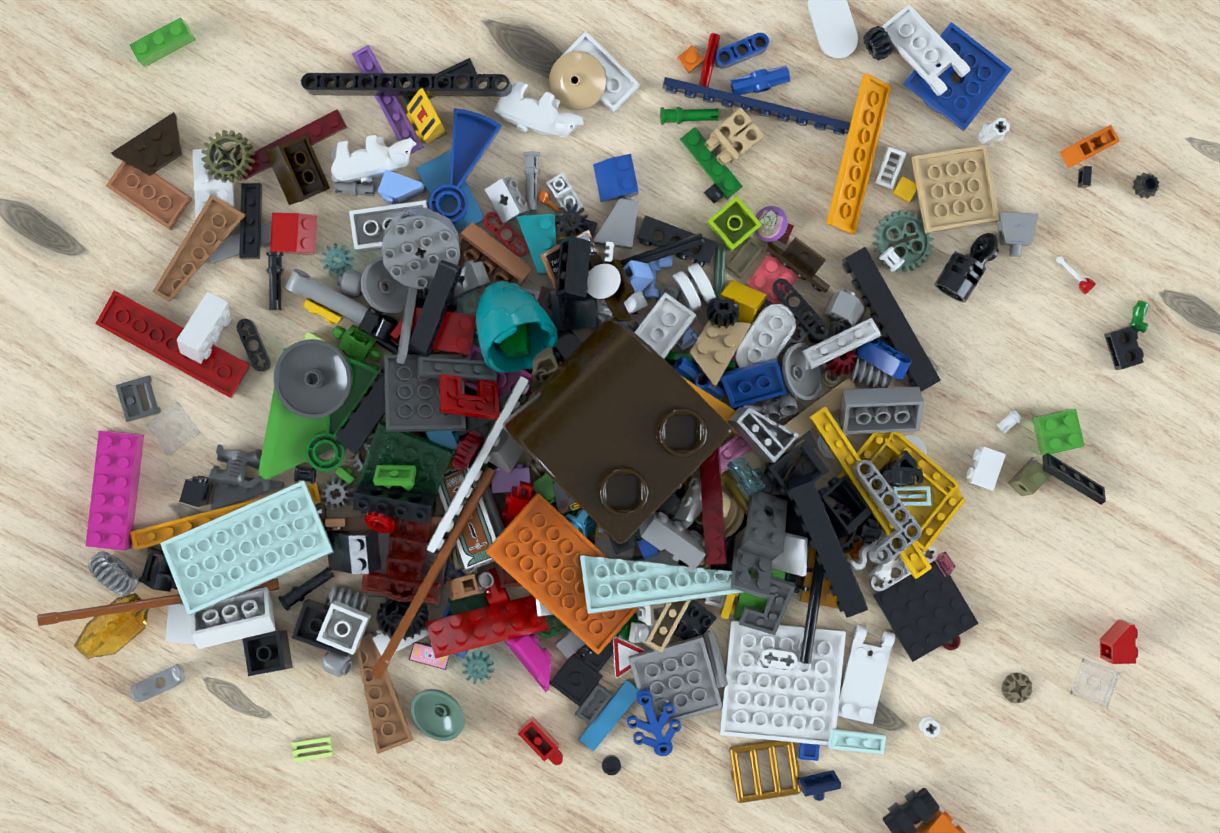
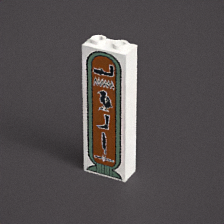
M455 449L444 455H434L433 459L428 461L445 512L469 469L465 468L459 471L452 466L456 455L454 453ZM475 480L473 481L472 485L470 486V487L473 488V490H472L470 496L468 497V499L464 497V499H463V501H462V503H461V504L464 505V506H463V508H462L460 514L462 513L464 507L466 506V504H467L469 498L471 497V495H472L474 489L476 488V486H477V484H478L477 481H475ZM483 496L456 542L465 569L469 571L494 562L485 551L495 541L497 534ZM456 514L454 515V517H453V519H452V522H454V525H455V523L457 522V520H458L460 514H459V515H456Z

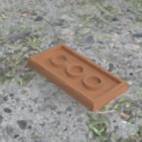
M122 161L106 187L169 230H172L192 200L191 197L156 173L149 176Z

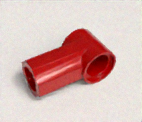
M495 567L484 571L490 573L494 578L493 585L486 588V597L490 606L510 601L505 586H502Z

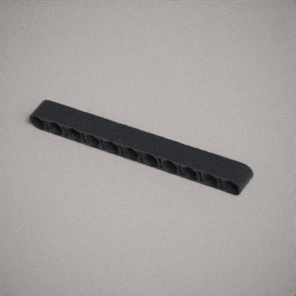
M306 73L301 78L302 87L311 95L415 96L422 89V84L427 81L430 82L429 86L423 88L427 96L505 97L512 92V84L508 77L503 74ZM315 81V85L309 88L310 82ZM334 81V85L327 88L328 83ZM353 81V85L346 88L347 83ZM368 81H372V85L369 88H365V84ZM391 81L390 87L384 88V84ZM409 81V87L403 88V84ZM443 82H449L446 88H440ZM468 82L467 87L459 88L461 83ZM487 82L485 88H479L480 83ZM501 82L507 83L503 89H498V85Z

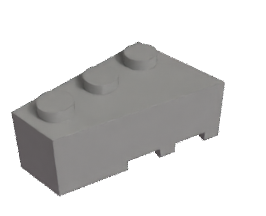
M844 289V291L840 290L831 295L822 315L853 327L861 323L866 310L859 298L855 297L854 292Z
M739 407L727 420L764 462L775 463L799 436V434L791 432L784 428V426L771 421L768 417L749 407Z
M654 512L640 527L642 538L661 551L663 549L669 551L674 555L672 559L676 562L680 559L689 565L688 570L692 573L706 555L701 535L698 532L686 529L678 521L673 522L662 512Z

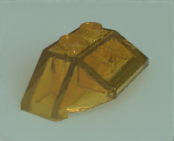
M134 593L119 597L111 604L143 599ZM149 609L94 617L84 627L74 644L75 648L88 659L116 654L146 628Z

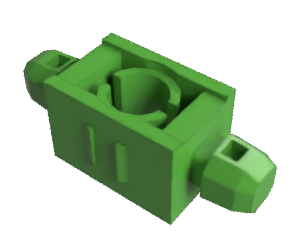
M354 325L347 331L341 326L334 328L332 334L336 338L341 339L338 348L363 362L368 356L374 361L381 359L383 353L379 349L374 348L377 341L374 337Z

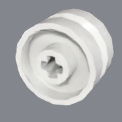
M698 263L688 267L689 277L683 271L673 275L677 288L682 291L681 296L692 312L700 309L702 306L699 296L706 304H709L712 299L716 300L712 285Z

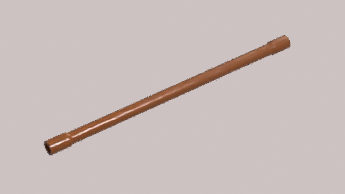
M486 466L479 478L478 484L382 656L371 672V675L381 679L407 629L483 493L495 476L496 471Z
M278 578L247 591L267 587L268 591L280 590ZM180 594L64 612H50L38 614L37 622L38 626H44L63 621L182 604L183 601Z

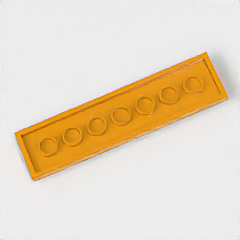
M863 74L826 222V225L852 235L856 233L892 87L870 74Z

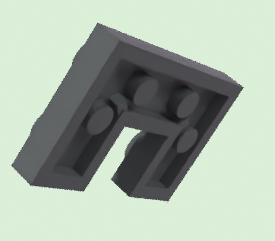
M771 576L770 593L764 609L761 610L745 605L739 618V625L776 635L796 587L795 583Z

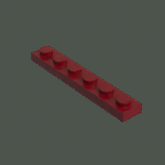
M337 109L255 151V155L250 157L255 160V163H249L252 170L246 169L245 172L248 175L246 177L242 175L243 178L246 180L272 167L265 153L269 149L306 134L313 146L348 128L339 110Z
M718 447L700 466L706 565L727 564L720 447Z

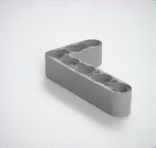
M868 460L857 461L852 466L853 475L895 529L874 546L869 553V558L873 563L887 564L921 536L922 530L873 463ZM862 464L866 467L865 474H862L860 472V466ZM873 480H876L878 483L876 490L872 488ZM885 495L890 499L888 505H885L883 501ZM897 511L901 513V519L899 521L895 518V514ZM909 526H911L913 529V534L911 536L907 534V529ZM894 538L898 540L897 548H894L892 545ZM880 550L884 554L882 560H879L877 557V554Z

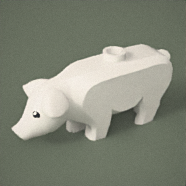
M519 81L516 84L511 83L512 92L508 96L501 97L494 107V112L499 114L503 120L517 125V129L523 132L530 130L541 135H554L565 138L576 127L584 125L582 116L572 113H558L557 110L561 101L555 99L553 94L545 92L540 101L524 98V92L528 85Z
M376 135L366 137V149H359L350 153L348 141L339 142L337 147L333 148L331 152V157L334 160L331 167L333 174L331 178L334 182L352 183L353 181H361V183H370L373 181V178L382 177L385 169L393 172L400 167H406L410 163L411 149L416 143L411 138L396 142L391 147H386L384 137L377 138Z

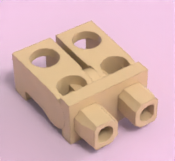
M742 108L738 109L716 128L705 143V146L710 151L714 150L717 146L722 151L716 157L721 165L729 161L732 163L751 147L759 143L764 137L754 123L747 127L752 120Z

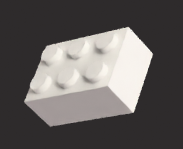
M209 292L205 294L177 339L181 354L200 364L204 359H208L212 351V345L218 343L222 335V329L224 327L227 328L231 322L228 302Z

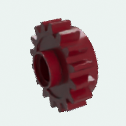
M473 429L465 439L462 438L454 451L456 454L452 464L454 468L462 471L464 468L468 470L484 444L481 433Z

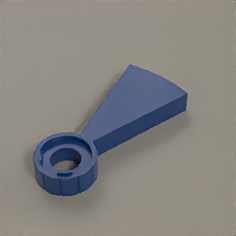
M454 108L450 184L437 187L429 198V209L444 215L451 220L453 225L459 223L467 212V197L460 188L501 130V124L482 114ZM446 196L453 197L457 201L458 207L455 211L446 213L439 207L440 200Z

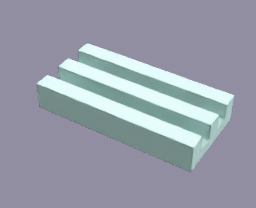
M930 486L891 487L896 495L897 491H926V494L897 495L899 499L926 498V502H902L904 506H931Z

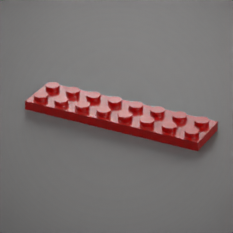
M115 290L112 292L95 323L229 398H233L250 367L249 363L214 344L211 347L210 356L208 359H204L201 364L181 354L177 339L183 331V327Z

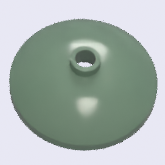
M426 689L419 692L413 699L410 709L412 719L417 728L426 736L439 741H449L456 738L463 730L465 724L463 710L459 703L448 693L437 689Z

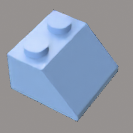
M385 169L377 192L384 201L395 205L396 202L403 203L426 192V187L422 182Z

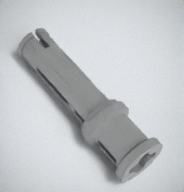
M523 152V156H525L523 172L526 174L527 207L529 211H538L537 178L540 172V168H538L540 152Z

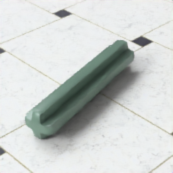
M717 244L715 248L713 290L716 300L724 290L726 245Z

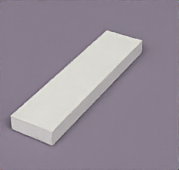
M870 318L803 350L802 354L810 368L813 369L880 337L881 333L873 319Z

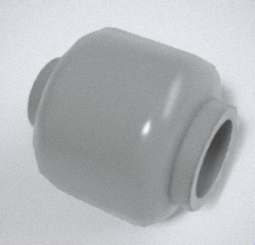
M346 270L343 275L340 274L337 285L340 286L341 293L352 297H358L360 294H363L361 289L362 273Z
M326 652L322 659L324 670L336 677L347 675L352 667L350 655L345 657L333 652Z

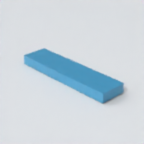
M626 679L593 723L579 737V740L594 752L637 699V687Z

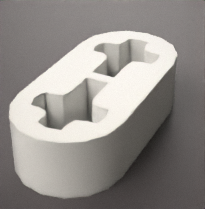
M766 648L760 654L763 664L769 667L793 669L797 665V657L791 651ZM771 652L772 656L777 657V659H771L770 662H767L764 656ZM790 655L793 662H789V665H786L785 661L780 660Z

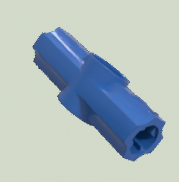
M786 65L770 70L760 69L750 73V75L730 80L732 93L745 95L751 92H764L771 89V87L789 83L790 74Z
M684 356L678 358L674 363V369L681 376L716 399L720 400L726 395L721 381L714 388L704 374L703 379L698 382V377L703 375L699 366Z

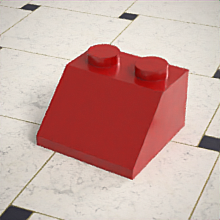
M272 213L270 252L298 255L315 254L317 215Z

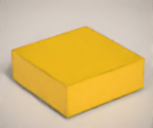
M902 176L892 194L909 203L917 190L916 183Z

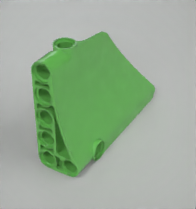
M370 364L378 370L380 369V366ZM274 387L258 471L263 479H270L307 461L306 446L315 434L326 431L327 416L306 418L291 412L280 401ZM368 388L365 394L368 395L372 389ZM357 404L354 411H357V409L360 407L359 404ZM348 420L345 422L343 427L347 425V423L349 422ZM321 443L317 446V455L334 447L329 443Z

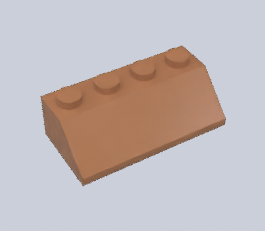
M473 222L459 235L460 258L458 266L463 268V263L471 260L474 263L482 261L491 282L485 285L486 288L499 281L515 283L521 287L534 269Z

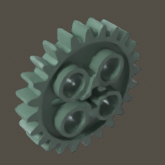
M901 209L898 213L893 211L891 215H885L884 219L878 221L880 225L875 227L878 233L872 235L877 238L876 241L872 242V244L878 247L874 252H880V255L890 248L888 244L914 235L918 236L916 239L893 246V251L895 252V249H898L900 251L899 258L905 260L895 270L896 272L901 269L903 272L913 271L916 267H921L922 263L928 261L925 256L932 254L928 249L934 248L933 245L929 244L934 238L929 237L928 234L930 233H925L922 223L923 219H917L918 213L911 216V210L906 211L904 214L903 209ZM906 225L911 228V233L907 232ZM889 231L893 232L894 239L890 238ZM913 243L916 244L917 251L912 248Z

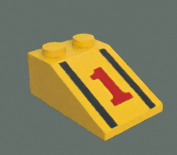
M423 88L420 89L408 104L407 109L409 113L406 115L411 124H416L418 130L415 132L420 141L424 140L426 144H429L447 133Z

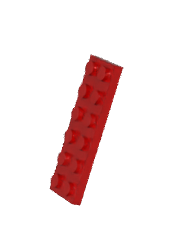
M531 595L425 622V627L436 659L548 630V623L545 616H538L536 598Z

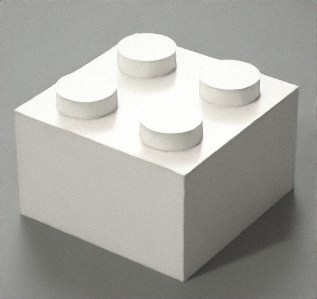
M334 601L330 605L317 640L353 655L359 647L371 615Z

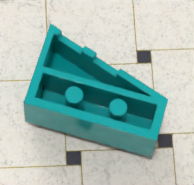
M556 215L516 216L539 275L548 274L540 254L557 246Z

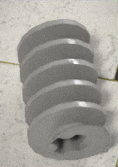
M856 358L854 362L856 365L850 373L851 381L858 377V383L861 384L863 380H866L867 387L872 382L873 389L880 385V388H887L889 386L892 376L877 367L873 368V365L870 363L866 365L864 359L859 363V358Z
M337 583L330 589L325 605H327L330 601L331 605L332 602L338 601L362 612H365L368 604L365 593L360 598L359 591L352 595L351 588L347 592H344V586L337 590Z

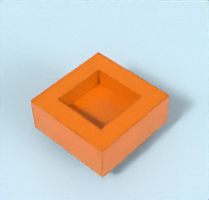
M693 45L677 57V60L688 73L704 62V59Z

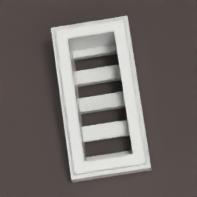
M887 146L874 183L893 189L907 153ZM890 154L899 156L898 160L889 157ZM887 161L896 163V167L887 165ZM884 169L894 171L893 175L884 172ZM882 175L891 178V182L881 179Z

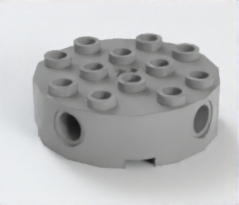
M423 207L407 209L395 216L385 229L381 248L384 266L394 279L405 286L417 289L430 288L438 265L442 260L458 265L460 258L458 231L450 219L438 212Z

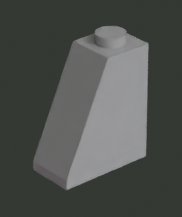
M629 196L619 199L597 233L594 244L605 245L606 242H613L614 247L632 249L639 201H635L634 197Z

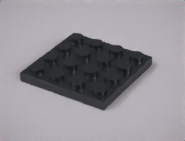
M937 557L936 560L930 563L932 568L919 578L914 579L911 574L887 589L873 594L874 599L912 662L979 624L940 557Z

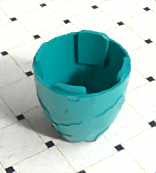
M507 281L495 282L487 286L484 290L485 293L480 295L476 311L478 340L485 363L489 368L499 373L533 369L534 358L538 353L550 346L554 349L558 338L557 329L546 311L530 293L515 283ZM529 323L530 355L507 358L500 349V343L517 331V325Z

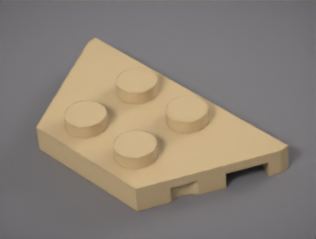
M711 321L707 322L689 355L699 365L701 372L707 376L712 387L715 388L751 324L736 322L734 326L729 325L726 329L724 326L718 328V325L712 326Z

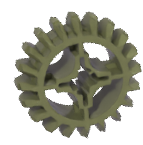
M223 130L222 136L215 132L216 138L214 139L210 136L209 140L211 143H204L208 149L202 150V153L206 156L201 158V160L207 162L203 167L209 169L208 174L210 176L214 175L216 180L221 178L223 183H226L227 179L229 182L234 183V177L240 181L241 174L245 177L248 175L245 172L246 169L252 170L249 163H255V160L250 158L255 155V152L249 151L253 148L252 144H247L249 140L246 137L242 138L241 133L235 135L233 130L229 132V135L226 130ZM226 142L236 143L234 146L232 145L229 148H224L221 145ZM242 149V161L239 163L237 157ZM216 150L219 152V157L216 160L217 163L214 161ZM223 151L230 154L233 162L227 159ZM228 165L235 167L232 171H220L222 167L225 168Z

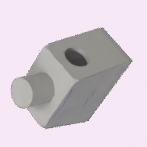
M999 213L1000 220L997 221L1000 245L1010 246V257H1021L1022 246H1029L1033 242L1038 214Z

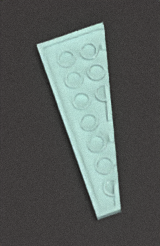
M580 556L588 614L744 593L743 591L731 588L732 571L696 568L692 573L688 570L689 567Z

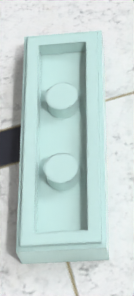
M831 728L828 748L884 754L886 735Z

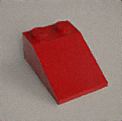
M414 308L410 339L422 308ZM446 312L432 350L463 354L464 356L470 355L476 316Z

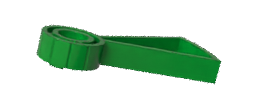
M347 356L346 358L350 363L353 375L351 393L340 409L327 416L326 431L315 434L306 446V458L313 468L324 472L334 470L342 463L346 448L337 443V436L335 435L340 427L345 424L350 413L355 409L380 372V370L370 364ZM321 443L331 444L335 450L334 457L329 460L319 458L316 452L317 446Z

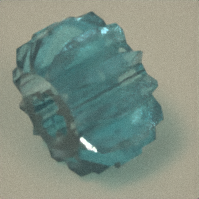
M335 243L333 246L334 250L327 246L329 253L322 252L326 259H321L320 261L321 263H327L323 267L324 270L330 269V275H333L336 271V275L339 277L341 270L344 273L347 270L346 267H353L348 261H354V257H347L352 251H345V245H341L339 248L338 244ZM334 257H339L341 259V262L336 263L335 261H333Z
M473 651L472 657L468 655L465 657L468 662L462 663V666L466 668L462 673H469L466 679L469 681L473 677V684H476L478 679L483 684L485 682L484 677L490 680L491 675L489 673H494L495 670L490 667L494 665V661L487 662L490 655H486L485 658L482 657L483 651H480L479 656ZM476 663H478L479 666H483L481 671H478V669H474Z

